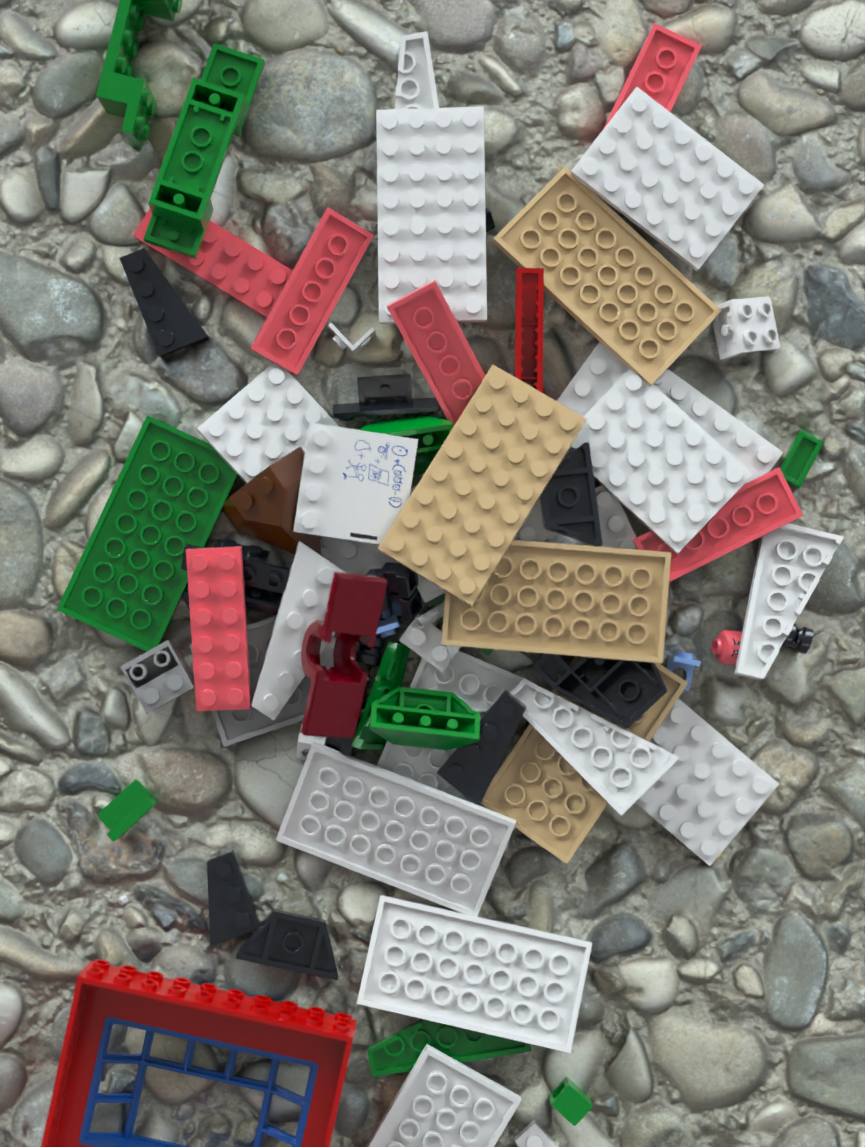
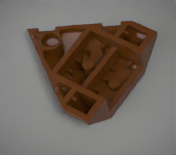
M298 447L268 466L231 495L224 503L222 511L233 527L241 533L294 555L297 551L298 542L301 541L321 555L320 539H322V536L293 532L305 454L302 447Z

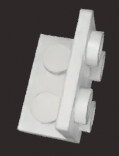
M770 297L731 299L716 305L722 310L712 321L720 360L730 359L744 353L780 348Z

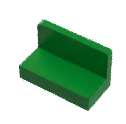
M136 779L98 813V818L109 828L110 831L107 833V836L115 842L155 806L158 801Z

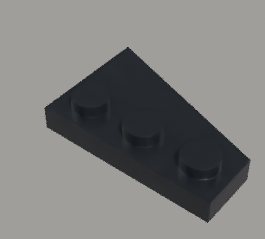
M234 850L209 859L207 861L211 947L255 930L261 922Z

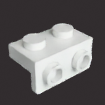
M437 621L432 622L423 629L418 628L417 622L411 625L412 629L408 627L399 641L443 672L461 646L441 645L442 631L436 628V625L439 623Z

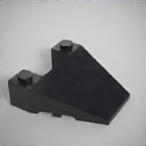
M545 653L532 665L534 670L550 687L627 729L668 692L654 662L582 656L569 667L558 654Z

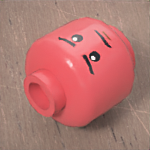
M723 630L718 634L717 638L713 639L711 650L719 663L736 666L742 631Z

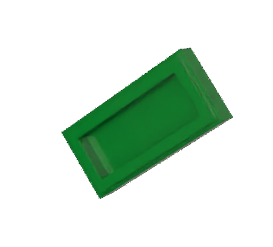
M801 429L795 436L779 466L788 485L795 489H800L824 444V441Z

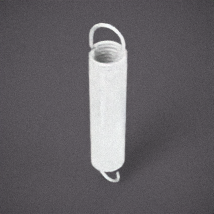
M445 601L416 618L414 623L417 622L418 628L423 629L444 616Z

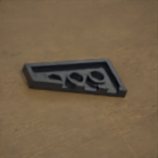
M145 248L120 257L160 358L209 339V336Z
M505 689L480 719L479 742L456 748L437 771V774L474 804L480 806L525 712L526 705Z

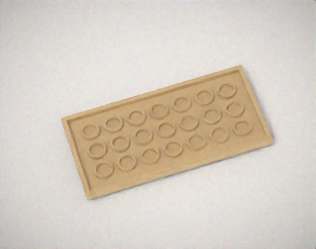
M565 166L493 238L492 242L519 268H544V291L628 369H631L651 387L722 310L592 190L570 174L571 171Z
M492 365L381 542L378 550L473 607L587 419L497 366Z
M513 540L473 607L445 592L441 645L663 663L671 552Z
M575 656L572 662L570 663L569 667H571L582 656ZM655 663L668 692L628 729L556 689H553L552 693L650 742L689 683L661 664ZM529 724L491 781L481 804L491 811L515 819L516 824L514 827L568 864L608 805V802Z

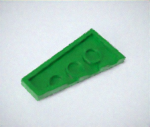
M388 641L352 747L384 750L387 740L369 729L371 704L390 691L402 686L410 650L405 644Z

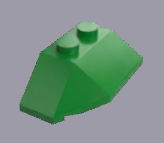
M421 415L373 422L359 430L418 439L413 475L426 472L454 425L452 421Z
M399 686L372 702L369 729L394 745L451 750L479 742L480 714L475 710L473 711L467 703L453 692Z

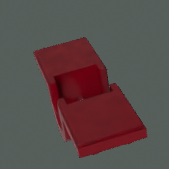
M334 572L324 621L315 620V622L311 623L305 632L302 642V667L305 674L312 679L301 728L303 735L354 739L367 680V673L356 664V648L359 642L368 647L374 646L388 582L387 579ZM333 632L338 633L333 651L334 667L331 666L327 670L326 666H321L320 664L321 642L323 640L326 643H331Z

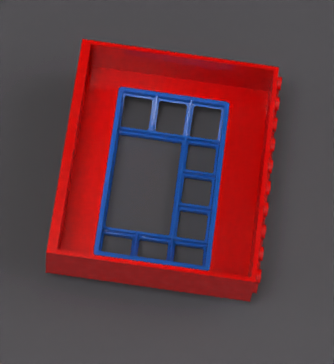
M100 959L94 960V962L90 961L77 976L41 1147H190L133 1133L148 1066L263 1091L265 1094L253 1147H262L264 1134L275 1137L292 1147H330L357 1020L352 1019V1016L346 1013H336V1015L325 1013V1010L319 1007H309V1009L298 1007V1004L292 1001H282V1003L271 1001L270 997L264 995L252 997L244 995L243 991L237 989L225 991L217 989L216 985L210 983L197 985L183 977L170 979L164 977L160 972L149 971L148 973L137 971V968L133 966H111L110 962ZM114 1024L146 1030L141 1054L107 1053ZM154 1033L187 1039L188 1043L184 1062L179 1063L152 1057L150 1052ZM196 1042L230 1049L226 1071L219 1072L193 1066L192 1060ZM238 1051L272 1058L266 1082L234 1074ZM280 1060L310 1067L304 1097L276 1084ZM106 1063L138 1064L133 1093H98L103 1068ZM274 1094L301 1107L296 1136L268 1124L267 1119ZM97 1103H129L130 1108L125 1131L90 1132L95 1105Z

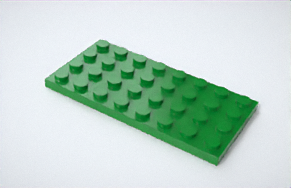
M147 415L56 610L146 652L160 645L182 599V595L188 586L187 571L181 569L184 547L186 544L202 548L206 547L222 513L223 505L229 498L239 475L209 443Z

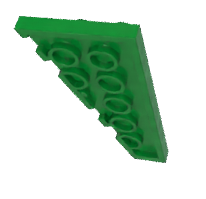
M421 1019L367 1048L371 1077L411 1071L426 1044L460 1063L531 1051L529 1043Z

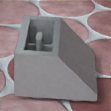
M169 640L121 666L146 714L159 709L195 688L194 676Z

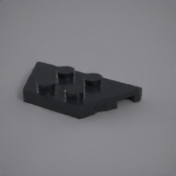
M585 442L568 455L566 454L542 492L540 503L543 526L545 529L583 543L602 547L589 442Z
M272 909L236 954V959L338 980V972L326 920Z

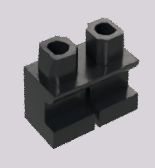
M386 562L381 569H370L365 576L381 577L388 580L381 610L382 618L400 615L403 621L413 622L422 609L421 596L417 588L419 583L417 573L400 563Z

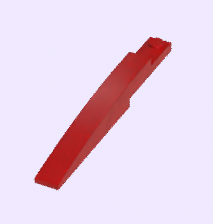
M516 268L514 377L543 393L544 268Z

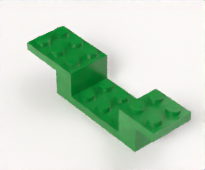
M182 0L119 1L96 97L107 114L124 117L121 131L132 147L142 149L144 141H148L150 135V125H148L150 115L154 116L157 101L146 81L131 77L132 57H136L139 46L137 41L138 32L144 28V15L174 22L176 13L181 11Z
M213 43L201 80L192 79L148 201L152 216L144 236L145 243L194 259L197 258L214 210L211 202L212 193L233 135L240 137L265 66L264 59Z

